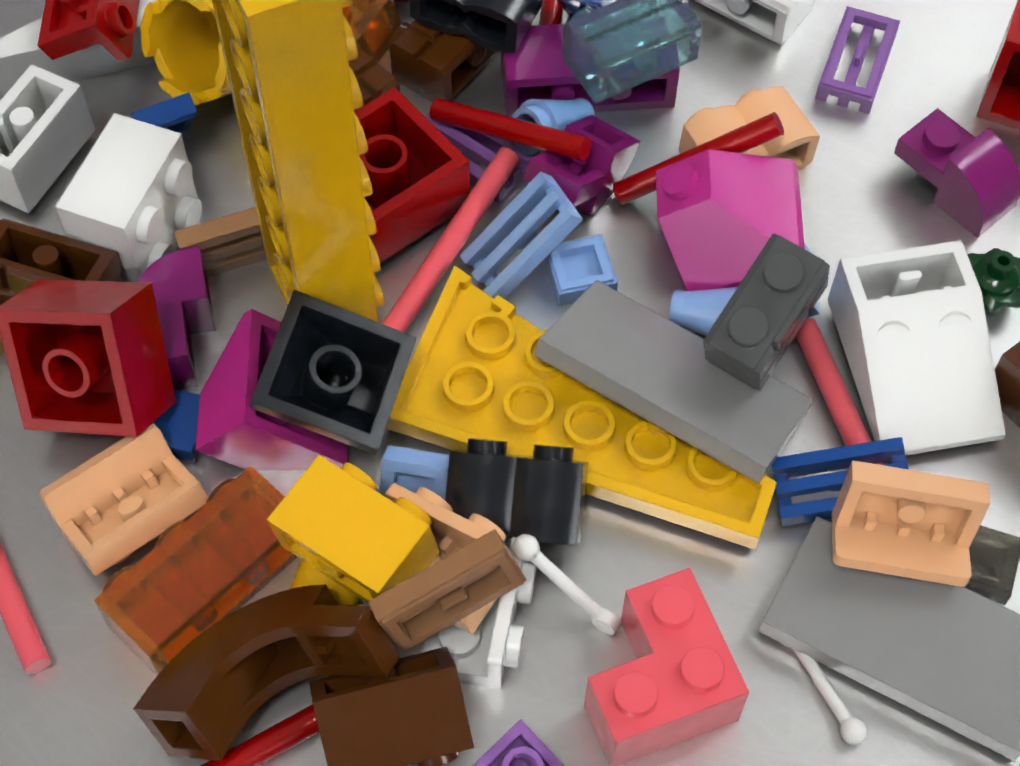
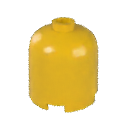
M157 0L148 3L145 7L140 26L141 45L144 57L153 56L159 72L164 77L158 83L162 90L173 98L189 92L194 105L230 94L231 89L212 0Z

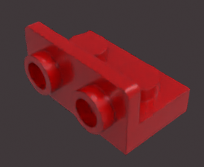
M46 0L37 46L52 60L76 51L85 50L98 43L117 61L121 62L130 59L140 0Z

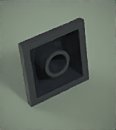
M294 290L249 407L376 455L417 337Z

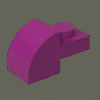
M937 108L898 139L894 154L938 188L933 203L975 237H980L1016 207L1020 197L1019 169L1009 149L989 128L979 136L974 137Z
M594 115L570 123L564 129L566 132L591 139V152L585 161L546 151L530 158L523 176V180L530 183L539 172L551 175L573 206L580 208L590 215L596 212L614 192L613 184L623 179L641 142Z
M200 246L178 250L161 257L151 264L137 280V282L152 283L173 388L177 390L198 387L191 335L216 331L209 278Z

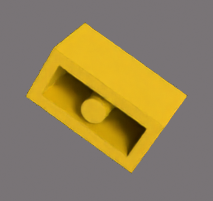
M318 455L266 519L281 546L366 603L428 568L440 553L430 527L432 519L418 505L404 497H399L394 503L377 492L376 483L355 465L345 462L339 468Z

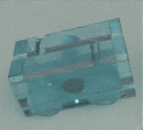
M617 0L599 9L587 7L578 11L572 16L570 21L564 23L562 56L565 64L577 80H581L583 88L596 104L698 59L702 33L701 20L687 2L683 3L682 0Z

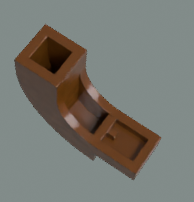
M326 584L297 587L252 602L227 615L199 634L162 669L133 709L169 756L221 761L249 718L267 700L283 689L300 681L318 676L388 678L400 655L384 629L377 622L369 606L339 605Z

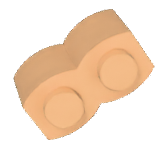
M775 86L763 90L753 89L744 94L734 106L726 105L716 108H703L694 113L683 125L678 151L681 154L775 112L783 125L784 135L747 150L743 154L793 160L798 166L799 171L813 162L820 135L783 86Z

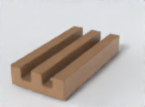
M256 207L174 232L179 250L200 246L208 277L266 260Z
M496 529L373 598L368 603L380 626L402 651H407L524 584L526 578L508 547L502 541Z

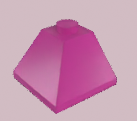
M708 149L656 170L657 219L687 291L738 287L773 233L805 249L798 166L793 160Z
M250 309L243 314L200 392L195 450L247 471L307 470L318 455L341 468L348 459V444L249 407L281 324L276 319Z

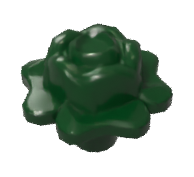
M993 248L985 254H968L967 256L982 292L984 308L991 313H996L1004 307L1020 308V258L1014 257L1010 252L1000 250L999 248Z

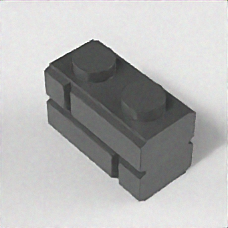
M773 233L704 338L705 359L750 387L761 391L807 319L809 308H814L827 288L830 265L791 241Z

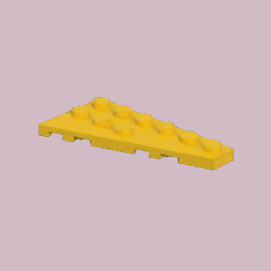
M454 265L405 371L386 429L450 450H467L468 438L507 441V454L533 456L534 444L573 447V460L588 462L587 495L756 550L777 484L776 481L766 474L760 483L749 479L534 356L538 340L547 330L541 331L516 314V306L501 296L497 295L495 298H492L471 283L470 275Z

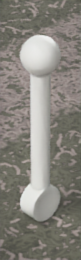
M522 534L514 540L512 547L516 558L522 561H531L592 617V623L597 629L605 634L615 635L622 623L620 618L610 610L601 608L539 551V542L534 536Z
M793 649L840 722L839 733L841 738L847 744H861L867 737L865 723L859 718L852 717L817 661Z

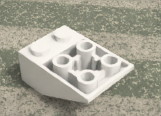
M962 240L841 258L827 300L874 441L902 437L906 456L1004 439L1006 432L982 292Z

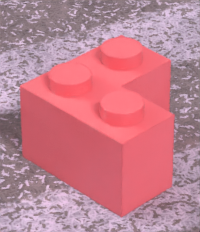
M691 568L626 590L621 625L637 659L589 676L587 678L584 708L609 766L627 764L739 721L749 695L744 679Z

